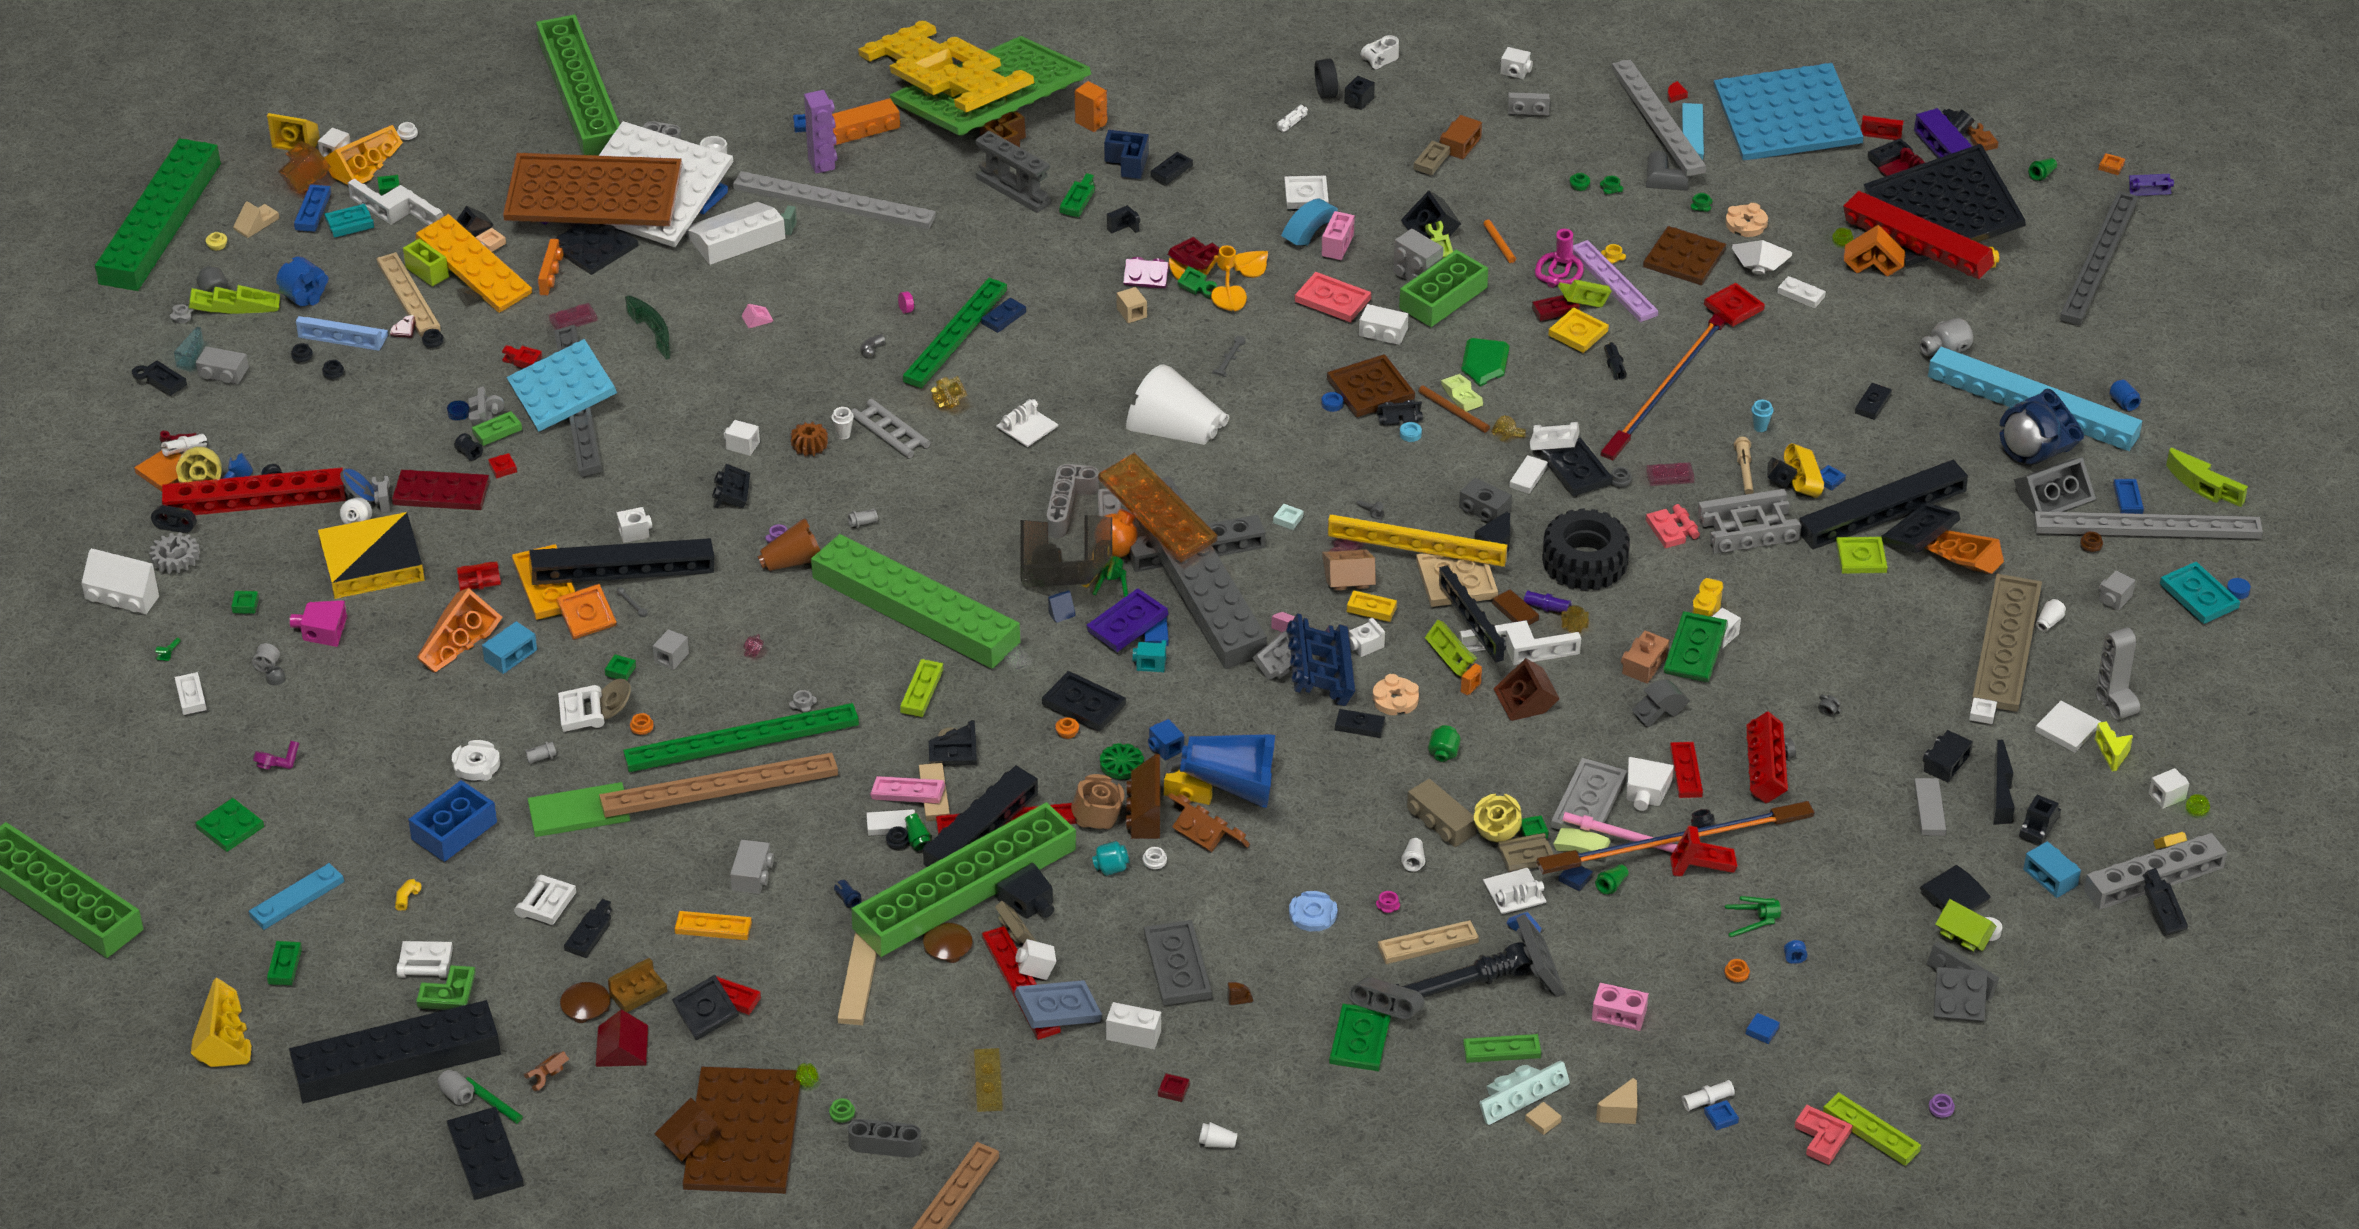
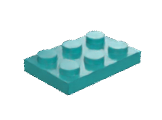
M2198 562L2184 566L2162 576L2160 579V585L2203 624L2234 611L2240 606L2241 601Z

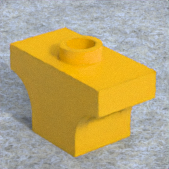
M1179 770L1175 773H1166L1164 778V796H1168L1170 793L1178 796L1180 793L1193 802L1210 805L1212 785Z

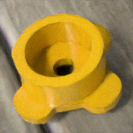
M1610 244L1606 246L1605 250L1601 251V254L1611 264L1626 259V255L1622 253V247L1617 244Z

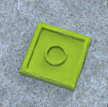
M1882 537L1836 538L1842 574L1887 573L1888 567Z

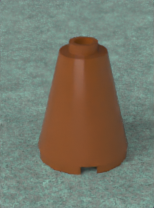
M805 518L798 521L760 550L761 555L757 557L763 569L767 567L769 571L811 563V558L820 551V548L811 530H809L810 526Z

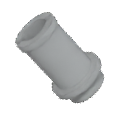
M874 508L857 513L852 511L851 514H848V523L850 527H855V529L859 528L860 525L877 523L878 521L877 512Z
M547 741L544 745L525 750L529 764L546 758L553 759V756L557 755L553 742L548 743Z

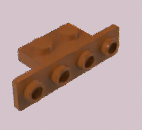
M1172 793L1168 795L1175 804L1184 809L1172 826L1179 833L1210 852L1214 850L1224 834L1245 847H1249L1250 843L1245 839L1246 834L1238 828L1229 829L1226 827L1228 823L1218 816L1214 819L1208 816L1209 811L1200 805H1197L1196 808L1190 805L1191 800L1180 793L1178 796Z

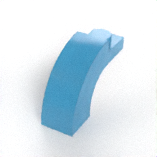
M1320 198L1313 199L1295 212L1281 236L1296 245H1308L1317 229L1323 224L1329 223L1334 211L1338 212V208Z

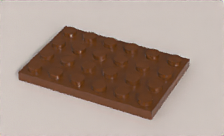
M701 1066L696 1103L718 1125L687 1155L683 1190L786 1194L802 1070Z

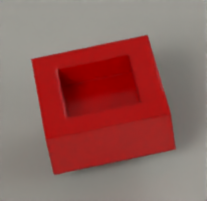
M509 453L488 459L489 467L496 479L517 473V467Z

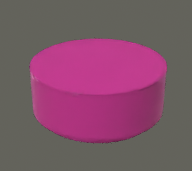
M908 291L899 293L898 303L903 314L912 312L914 310V301L911 293Z

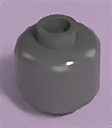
M207 266L197 276L196 281L200 290L213 293L214 287L228 288V281L222 270L218 267Z

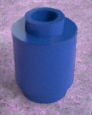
M2119 380L2112 384L2109 394L2123 409L2132 411L2140 405L2141 398L2139 393L2126 380Z

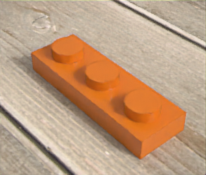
M550 239L538 277L540 295H548L550 288L554 287V274H558L559 271L558 261H562L563 249L559 247V239Z

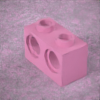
M1334 211L1322 236V256L1338 260L1343 259L1354 236L1355 215Z
M1600 983L1593 1003L1592 1020L1640 1031L1647 1011L1649 993Z

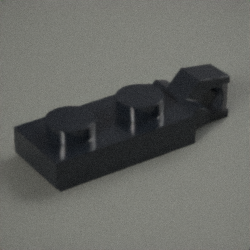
M2157 868L2147 870L2143 874L2146 884L2144 889L2163 936L2186 930L2188 924L2171 884L2167 883L2165 879L2161 880Z
M602 899L597 904L595 910L590 909L564 944V951L584 958L588 957L610 926L611 901Z

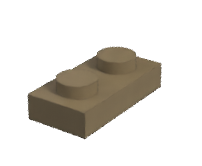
M1431 141L1414 162V170L1433 175L1450 154V146Z
M1003 901L995 906L1000 914L998 919L1006 928L1011 929L1009 934L1016 943H1025L1026 939L1036 941L1013 908Z

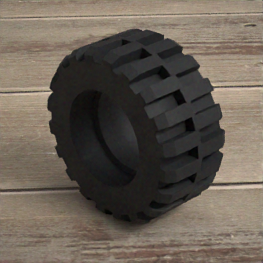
M1580 508L1578 511L1569 510L1566 514L1561 513L1555 517V520L1553 519L1545 529L1542 554L1543 566L1553 579L1556 578V581L1561 585L1567 584L1568 588L1574 589L1577 587L1580 588V591H1587L1589 588H1593V591L1600 590L1602 586L1607 588L1612 585V581L1616 583L1621 579V576L1627 570L1630 536L1625 526L1620 524L1617 518L1610 517L1609 513H1600L1596 509H1591V511L1585 510V508ZM1589 547L1598 551L1586 552L1574 548Z

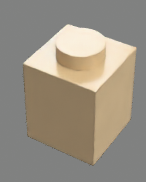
M1136 287L1117 292V310L1127 323L1147 318V301Z

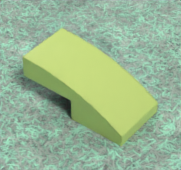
M1461 374L1441 380L1443 388L1458 407L1469 411L1483 406L1482 397L1471 390V382Z
M1561 828L1554 842L1557 851L1576 850L1579 853L1607 848L1610 844L1609 838L1573 828Z

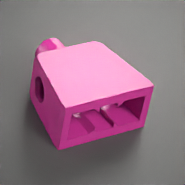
M345 601L309 602L306 604L303 615L291 614L290 627L301 628L304 641L338 647L347 619Z

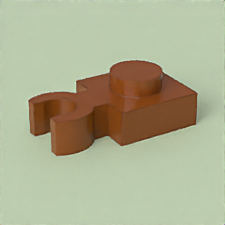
M1977 123V129H1973L1971 126L1967 129V134L1971 136L1970 141L1974 146L1982 144L1985 151L1998 148L1999 142L1990 131H1983L1984 127L1981 123Z

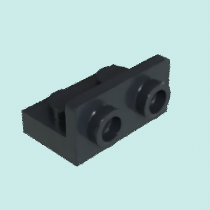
M725 464L722 471L718 470L714 478L716 486L712 493V498H714L713 507L719 508L722 501L744 508L747 503L750 472L729 464Z

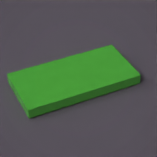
M619 782L528 798L535 837L630 821L629 813L605 818L599 800V794L624 790L623 783Z

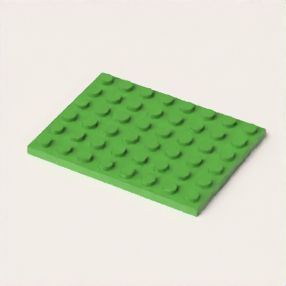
M1019 36L986 52L999 58L1001 66L992 71L1007 77L1014 71L1023 70L1033 75L1034 83L969 112H964L955 107L954 99L961 97L962 94L954 97L944 92L932 95L913 84L890 94V98L894 104L957 135H964L975 127H982L986 122L999 119L1002 115L1014 112L1023 105L1032 104L1035 100L1047 97L1058 89H1064L1071 83L1082 81L1085 77L1091 75V70L1087 65L1023 36ZM963 62L957 64L956 66L963 67Z

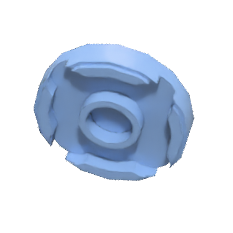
M1306 891L1301 893V896L1297 898L1295 896L1289 905V918L1295 926L1302 930L1310 932L1322 931L1335 923L1337 904L1326 893Z

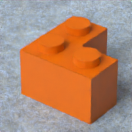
M1879 225L1845 245L1844 261L1856 273L1874 264L1881 272L1889 276L1904 267L1905 251Z

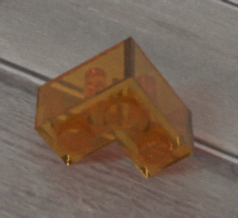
M300 141L286 153L291 161L278 172L293 191L301 194L308 191L309 186L317 179L323 178L331 166L318 149Z

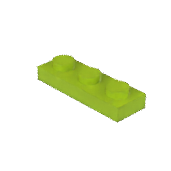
M924 659L920 660L900 705V713L919 717L924 716L943 672V663Z

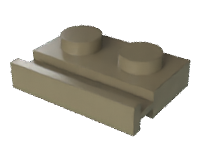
M1545 833L1498 842V849L1501 851V856L1508 873L1524 868L1538 867L1536 863L1537 858L1554 855L1549 842L1546 841Z

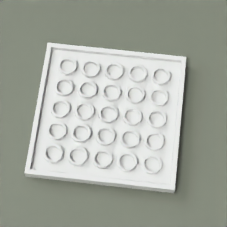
M623 121L599 156L682 158V170L671 226L604 225H612L617 229L676 247L732 165L733 156Z

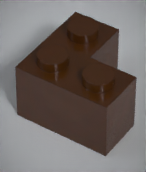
M1017 111L1008 112L1002 115L1001 118L986 122L984 126L979 127L980 136L991 131L1020 147V140L1026 138L1025 118Z

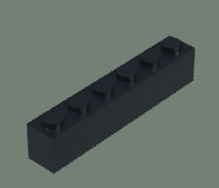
M1017 765L1009 772H1005L1001 779L988 787L986 792L979 799H975L967 810L958 814L948 827H944L936 838L926 843L923 848V865L928 867L1004 826L1038 795V778Z

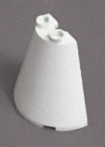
M1163 364L1152 369L1135 393L1138 395V398L1135 400V405H1130L1126 429L1205 445L1216 436L1218 429L1226 426L1229 421V415L1224 413L1172 367Z

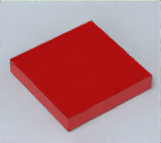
M1737 283L1704 299V305L1731 326H1735L1763 311L1765 307L1763 302Z

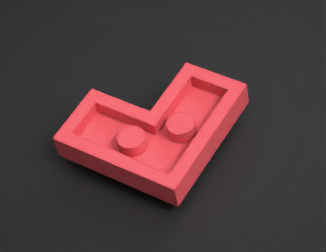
M1806 1105L1796 1119L1794 1128L1814 1136V1139L1807 1147L1806 1155L1830 1165L1852 1132L1853 1125Z

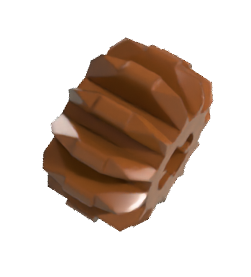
M805 421L803 425L797 424L796 429H793L791 433L792 449L796 450L797 454L803 453L805 457L808 454H811L813 457L815 453L822 454L823 449H826L828 444L826 429L822 427V424L815 425L814 421L810 424H807Z

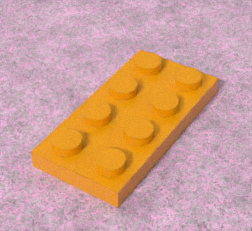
M556 544L537 549L557 548ZM529 551L513 554V564L535 619L538 620L561 614L556 598L575 592L572 583L532 585L529 570Z

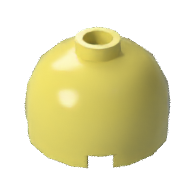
M206 447L188 449L181 455L176 466L178 480L181 483L220 479L222 464L218 455Z
M1490 794L1476 804L1474 823L1481 836L1493 842L1506 841L1514 837L1522 824L1521 808L1516 799L1507 794H1504V796Z

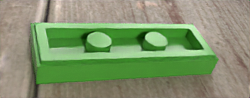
M1538 1034L1463 1039L1466 1063L1541 1058Z

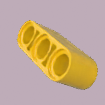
M1793 443L1789 444L1784 451L1783 457L1785 463L1797 469V475L1792 480L1794 489L1814 498L1819 497L1824 489V481L1812 450Z

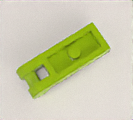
M1437 620L1425 636V639L1450 668L1461 677L1467 671L1468 666L1477 659L1443 621Z

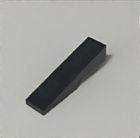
M2003 739L1997 740L1995 751L1993 825L2012 824L2015 810L2009 790L2011 789L2014 772Z

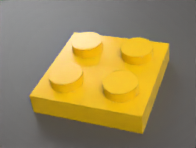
M1572 308L1549 328L1548 336L1584 353L1608 332L1609 325L1576 308Z

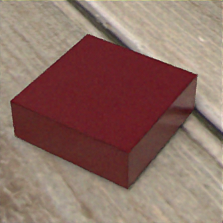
M1165 1073L1158 1090V1097L1182 1102L1189 1087L1190 1079Z

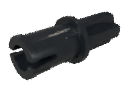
M1609 342V344L1604 346L1607 356L1606 363L1612 370L1613 378L1618 380L1619 377V380H1622L1627 376L1623 365L1624 359L1619 355L1617 346L1613 342Z

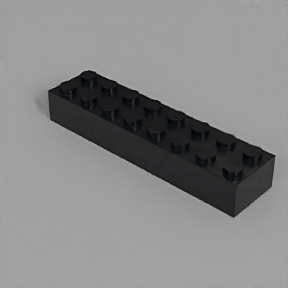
M487 1000L289 1048L292 1068L302 1104L501 1055L498 1033Z

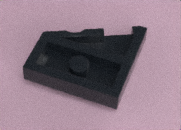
M975 720L967 722L966 726L958 730L954 728L943 736H937L929 740V764L942 763L943 766L977 765Z

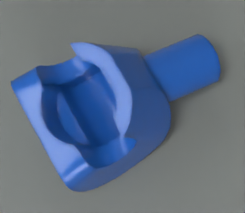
M243 453L237 455L235 461L232 458L229 459V471L222 479L245 477L252 474V466Z

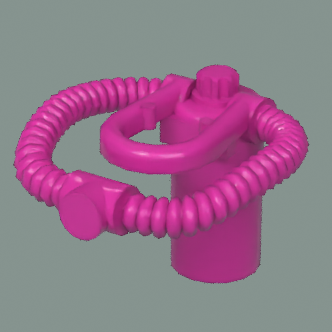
M1558 230L1556 234V251L1543 255L1536 264L1535 276L1539 280L1547 282V285L1551 288L1558 286L1559 283L1572 284L1574 279L1579 280L1583 274V263L1573 255V232L1571 230ZM1554 258L1548 269L1550 276L1543 275L1541 269L1544 262ZM1557 262L1567 263L1564 273L1555 274L1553 272V269H1556ZM1575 263L1577 265L1576 275L1569 280H1563L1568 276L1571 265Z

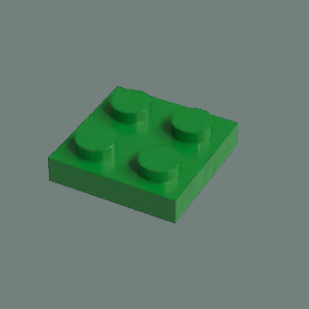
M231 798L195 822L196 829L225 852H228L264 828L263 820L234 798Z

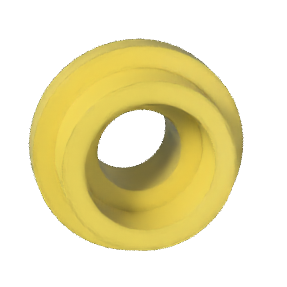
M220 232L211 233L206 238V244L211 250H221L227 244V236Z

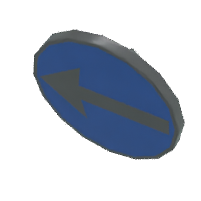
M344 468L340 475L348 497L354 495L372 504L375 501V490L370 482L356 470Z

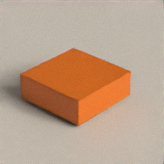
M2105 153L2098 170L2119 175L2125 164V159Z
M1475 663L1462 675L1461 692L1465 695H1470L1481 684L1482 667Z

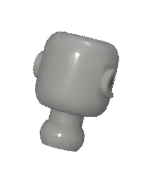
M1962 318L1941 321L1932 329L1931 336H1925L1921 339L1919 343L1920 350L1925 356H1933L1940 347L1961 353L1971 347L1973 332L1970 325Z

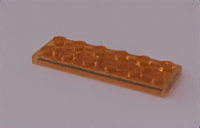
M1135 452L1098 474V480L1181 563L1217 541V534Z

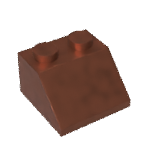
M1527 658L1493 688L1511 721L1544 714L1560 699L1545 670Z

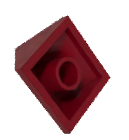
M622 1009L599 1025L596 1067L646 1066L648 1025Z

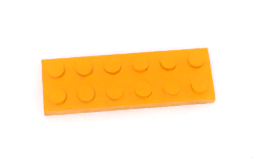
M449 214L416 233V239L420 238L444 255L447 259V267L497 312H502L532 293V287Z

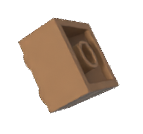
M1367 549L1322 552L1326 581L1334 590H1346L1347 586L1367 589L1369 585H1376L1375 557Z

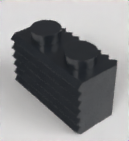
M1949 730L1944 735H1939L1935 740L1933 749H1928L1923 756V762H1925L1924 772L1942 781L1945 780L1947 783L1950 782L1971 755L1973 741Z

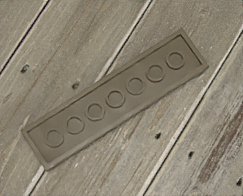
M2002 574L1996 575L1972 703L1973 698L1996 701V708L2018 712L2042 581Z

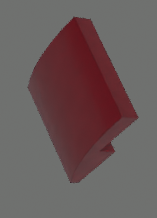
M1191 237L1171 247L1167 255L1186 266L1204 270L1212 263L1214 256H1218L1220 248L1213 242L1205 246L1195 237Z

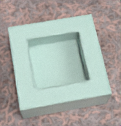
M1283 504L1274 515L1273 523L1294 530L1303 518L1304 511Z

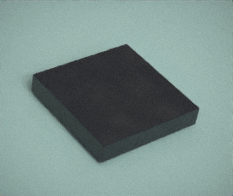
M716 975L711 976L672 999L695 1040L702 1038L740 1016Z

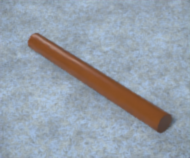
M1424 385L1419 388L1418 392L1484 433L1490 429L1488 424Z

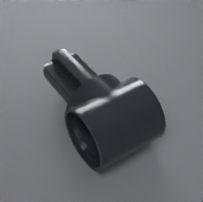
M1944 109L1942 111L1943 115L1947 117L1962 135L1975 122L1962 109L1960 111H1953L1951 109Z

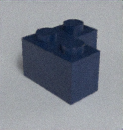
M1108 130L1104 141V162L1121 163V177L1141 179L1149 155V134Z

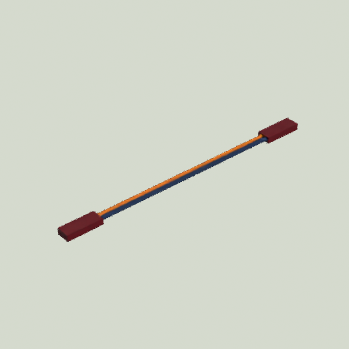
M1717 314L1712 316L1708 321L1709 327L1624 430L1616 432L1602 449L1600 456L1612 461L1631 440V433L1714 332L1724 327L1727 323Z

